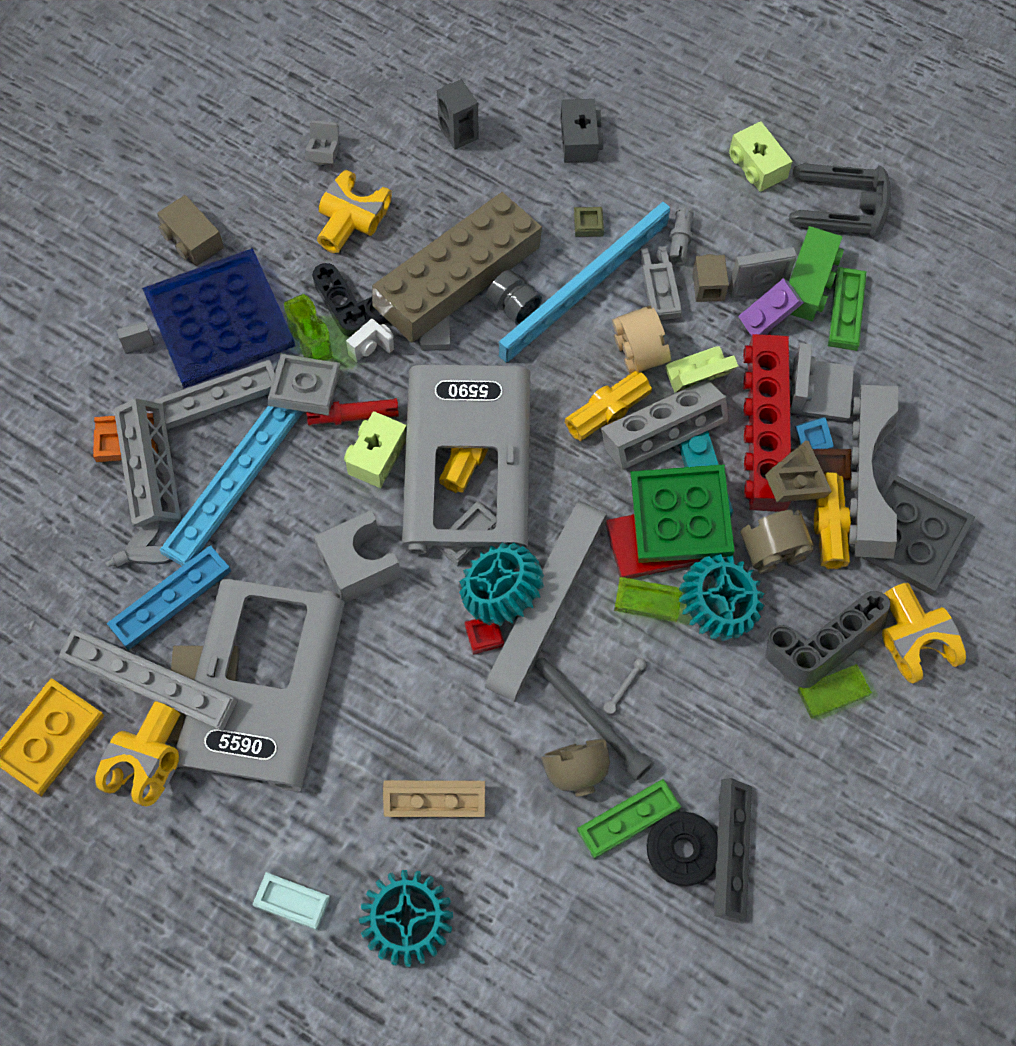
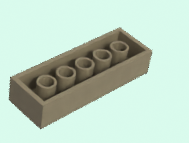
M501 192L373 284L372 306L413 343L488 287L502 272L511 270L539 249L542 226L506 194Z

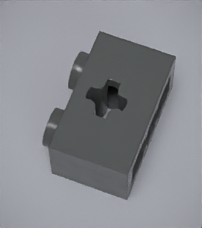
M595 98L561 100L560 120L564 163L596 162L598 150H603V133H598L597 127H601V110H596Z

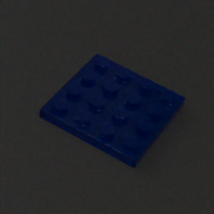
M253 248L142 288L183 389L296 347L294 338Z

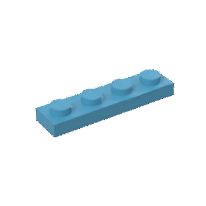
M210 545L110 620L107 625L129 651L227 576L231 569Z

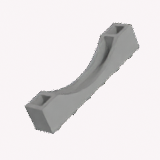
M861 385L860 397H854L853 415H859V421H853L852 440H858V447L852 446L851 465H857V472L851 473V491H856V498H851L850 517H856V525H850L849 544H855V557L894 559L897 543V514L888 506L877 488L873 476L872 461L882 442L896 429L899 386Z

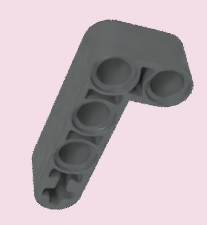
M869 591L808 640H805L789 626H776L768 634L767 659L796 686L802 688L811 687L886 626L890 600L882 592ZM777 645H785L787 647L782 648L778 647ZM823 647H831L833 650H828ZM801 665H806V666H809L810 668L805 669V668H802V667H800V666H801Z

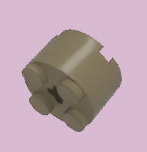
M791 509L768 515L758 520V527L751 530L749 524L740 531L753 568L757 569L760 575L777 569L776 564L787 561L788 565H795L807 559L805 555L811 553L814 547L802 513L798 509L795 514H793Z

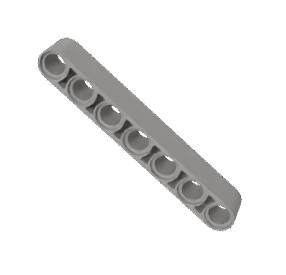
M580 501L576 503L543 568V574L545 575L542 578L544 587L538 590L541 598L533 599L534 608L527 607L523 611L524 617L519 615L490 671L485 684L486 689L514 702L516 701L604 526L607 513Z

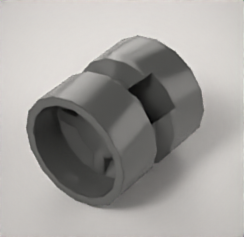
M506 270L497 276L486 293V298L499 310L504 309L506 316L516 325H519L538 309L542 302V296L529 285H524V281L512 270Z

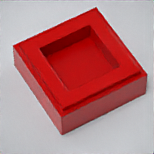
M478 619L464 622L473 655L504 646L499 625L493 623L489 626Z

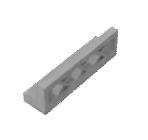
M135 398L114 408L132 526L142 527L156 520L174 523L181 520L163 405ZM146 411L153 412L154 425L148 420ZM151 439L158 445L159 454L152 448ZM156 468L163 474V483L156 475ZM161 497L166 501L169 512L162 511Z

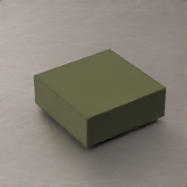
M574 207L575 237H602L604 235L602 207Z

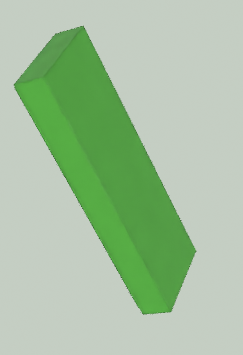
M843 267L837 268L828 346L858 350L867 271Z
M661 779L577 828V832L593 859H596L653 826L665 816L679 811L681 806L665 780Z

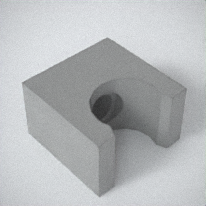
M372 510L313 536L317 552L341 599L345 603L401 577L399 562L394 553L386 554L384 557L376 560L364 559L357 554V550L363 543L375 539L379 535L376 518Z

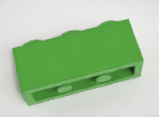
M809 226L789 281L803 301V304L790 315L813 322L816 312H823L828 298L823 292L825 288L831 289L836 272L831 271L833 265L839 266L844 249L839 248L843 236Z

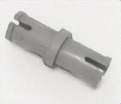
M686 207L676 210L674 229L671 230L669 237L671 248L668 258L669 262L674 264L675 257H677L676 266L686 263L688 244L691 243L693 237L691 225L694 212L688 209L687 216H685Z

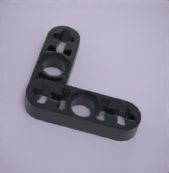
M323 263L315 267L312 274L315 288L340 331L345 336L351 337L370 319L375 320L379 325L389 322L383 315L378 316L370 312L373 308L372 297L357 303L334 265ZM326 275L328 278L331 277V288H329L328 283L324 278L322 279L321 276ZM337 295H343L347 298V301L342 305H335L331 302L332 298ZM362 312L366 313L367 321L365 320V316H362ZM347 320L357 321V325L352 326L351 323H347Z

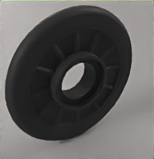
M686 811L673 812L657 821L650 830L647 839L649 862L655 872L669 883L679 886H693L702 883L716 870L717 832L706 819L695 813ZM678 840H687L692 844L693 854L684 858L677 855L674 845Z

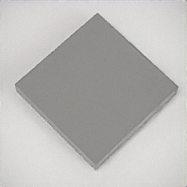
M795 248L736 257L728 288L730 297L736 298L768 292L783 278L789 281L797 257Z
M281 354L268 396V406L329 415L340 373V363Z

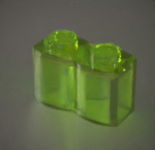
M305 294L285 301L284 310L291 335L300 343L303 356L325 361L333 358L328 328L317 317L313 301Z

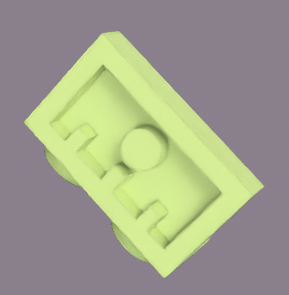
M716 346L670 362L665 365V370L674 393H677L706 379L711 381L728 375L738 367L734 355L724 358L720 346Z

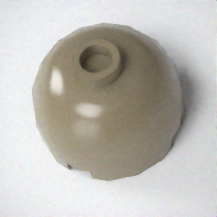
M605 739L586 741V744L577 746L576 744L568 745L544 754L545 756H541L549 781L562 791H575L576 797L595 792L594 785L605 779L610 765L609 751Z

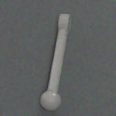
M638 658L635 660L633 670L611 701H607L604 704L603 711L606 715H613L615 713L616 704L638 672L646 668V661L644 659Z

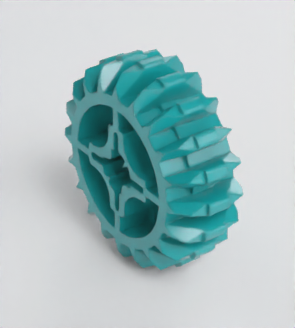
M502 542L498 549L491 545L489 552H480V558L476 561L470 560L472 567L463 570L466 578L459 581L462 588L459 593L467 611L476 620L483 621L489 626L493 623L501 626L505 619L513 624L516 615L524 617L523 611L527 607L534 608L532 601L533 599L541 598L538 590L544 587L542 578L545 575L538 559L524 546L520 547L514 542L510 545Z
M721 554L715 555L713 558L708 556L704 557L700 562H695L690 567V571L684 574L682 579L685 582L678 589L684 594L679 598L678 602L687 605L682 614L691 615L692 619L689 625L698 624L700 626L699 634L709 631L710 639H716L719 636L722 641H727L732 637L737 639L743 633L751 631L754 624L760 620L759 612L763 610L765 605L759 600L763 598L765 593L758 591L756 588L760 585L761 581H753L751 578L754 570L746 572L743 569L744 561L734 564L733 556H728L723 559ZM710 576L711 583L708 584L709 589L706 592H702L704 579ZM740 603L739 615L737 619H733L735 604Z
M402 870V880L396 881L395 875L389 873V885L385 886L381 880L376 881V886L380 890L379 894L372 890L367 891L366 895L373 901V904H361V910L370 913V915L360 917L359 923L360 925L371 926L361 932L363 939L375 937L368 944L369 950L374 951L382 946L378 958L383 961L389 953H392L391 964L393 966H397L400 956H404L405 966L411 967V956L417 955L419 963L424 964L425 957L422 952L428 950L432 957L437 956L438 953L433 943L436 942L440 946H445L447 941L439 934L440 932H452V926L443 923V921L453 919V912L449 910L442 911V909L451 904L450 898L445 897L438 900L444 892L443 886L440 885L431 890L434 883V878L431 876L421 884L422 875L420 871L415 872L413 880H408L407 870ZM411 892H416L426 897L433 905L435 911H426V909L413 906ZM400 893L397 907L393 910L385 911V914H379L383 904L391 896ZM405 902H407L411 916L416 915V918H412L409 921L407 935L402 921H396L397 918L403 917ZM428 922H434L428 936L413 945L415 930L419 926L428 925ZM387 925V928L393 927L401 932L402 946L393 944L385 939L380 933L378 926Z

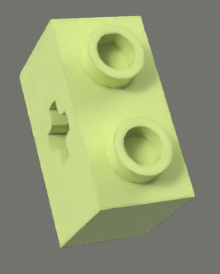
M761 121L734 134L729 149L730 157L734 163L739 164L745 172L747 180L754 184L759 192L788 178L793 161Z
M373 411L369 420L362 422L358 431L359 438L355 445L351 444L345 453L344 461L346 462L348 475L381 488L406 443L407 425Z

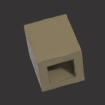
M706 254L696 256L692 271L696 302L725 301L729 286L725 255Z

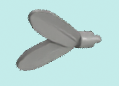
M156 520L142 526L130 540L125 551L123 550L112 555L113 559L107 561L106 566L111 567L116 564L119 567L129 561L155 564L171 561V559L161 554L160 548L162 546H149L159 532V521Z

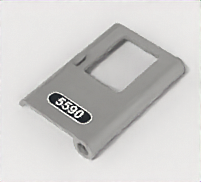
M415 365L409 369L402 546L407 548L409 553L425 554L427 549L433 546L490 547L492 545L499 547L502 542L506 545L514 542L520 547H528L531 378L529 369L522 366ZM439 448H489L497 450V524L493 530L436 529L434 527L436 451Z
M223 579L220 581L194 681L238 700L223 731L190 716H184L176 746L179 753L177 768L186 767L267 781L271 786L287 791L299 792L302 790L345 604L340 599L339 594L332 591L315 593L233 579ZM250 597L299 604L307 607L294 667L287 688L280 689L232 681L226 678L244 605Z

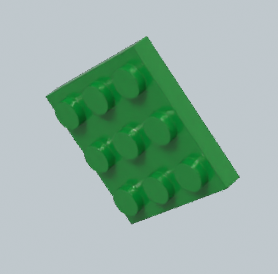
M724 464L631 471L638 563L702 559L708 556L713 558L719 554L722 557L734 556L735 550Z

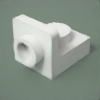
M370 319L346 340L348 355L355 362H358L363 356H369L375 350L377 344L390 354L394 350L393 333L386 325H379L375 320Z

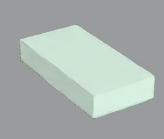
M266 872L252 905L255 908L317 931L330 896Z

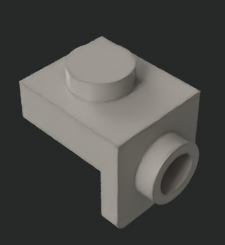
M313 120L310 123V140L305 150V161L314 162L317 165L333 164L339 150V124L336 122Z

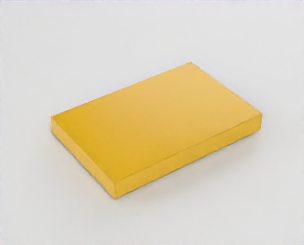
M51 678L0 740V768L36 794L42 796L105 715Z

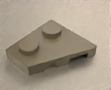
M804 441L765 474L776 502L821 499L827 497L832 492L809 441Z

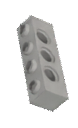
M708 379L602 427L605 451L622 470L729 421L726 397Z

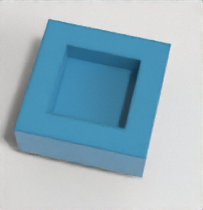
M826 417L794 426L799 445L804 441H809L812 449L834 447Z

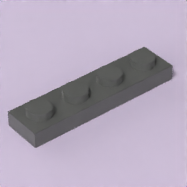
M729 778L721 779L719 794L720 807L719 826L717 829V861L715 864L714 916L736 923L746 922L752 786Z

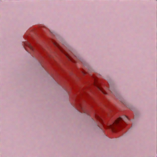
M397 398L339 404V401H336L331 405L329 415L306 412L308 426L325 423L342 425L341 422L367 420L373 411L386 417H399Z

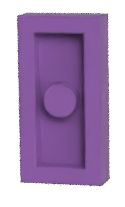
M783 278L738 317L751 336L752 334L766 335L800 307L803 301L789 281Z

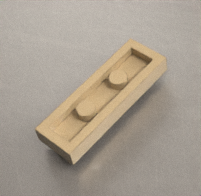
M384 780V817H485V781Z

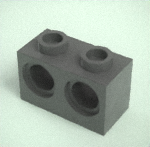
M460 79L454 83L446 84L438 89V125L454 150L479 139L478 102L463 80Z

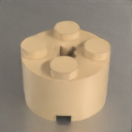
M650 305L612 319L616 332L614 334L615 342L619 351H624L626 356L624 362L629 375L634 371L643 372L671 361L669 345H665L663 338L665 332L654 307L651 308Z

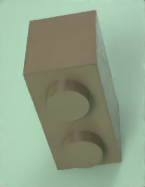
M186 195L157 213L161 224L158 226V229L167 241L172 240L176 244L175 248L184 260L189 258L195 266H198L224 248L220 232Z

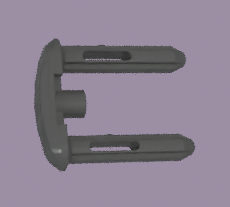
M806 163L794 167L793 175L801 180L872 186L874 193L861 192L859 209L874 210L873 216L798 210L790 213V223L797 227L809 228L811 226L818 229L869 233L872 238L881 234L891 201V186L888 173L882 166L878 165L875 170Z

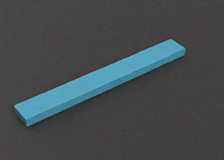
M664 202L660 203L499 341V357L506 363L513 359L668 225L670 207Z
M267 406L160 548L162 555L183 566L200 553L304 411Z

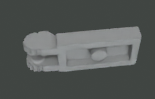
M658 247V264H651L648 248L641 249L642 275L648 305H651V308L654 307L660 320L681 318L682 309L672 262H669L666 247Z

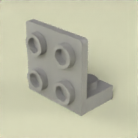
M800 343L793 362L790 413L848 421L851 414L854 367L816 361V357L811 356L812 344Z

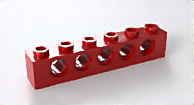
M752 334L750 344L744 346L743 363H748V372L745 371L743 388L748 390V398L744 400L743 412L744 416H749V425H745L744 443H749V452H746L744 456V471H749V480H746L744 485V498L749 499V510L781 512L788 510L791 501L776 502L767 479L763 478L761 474H767L775 465L791 453L789 336ZM764 366L769 368L770 370H764L761 367ZM761 393H768L771 397H765ZM761 419L769 420L772 424H765ZM761 446H767V447L771 448L772 451H771V452L764 451V450L761 448Z

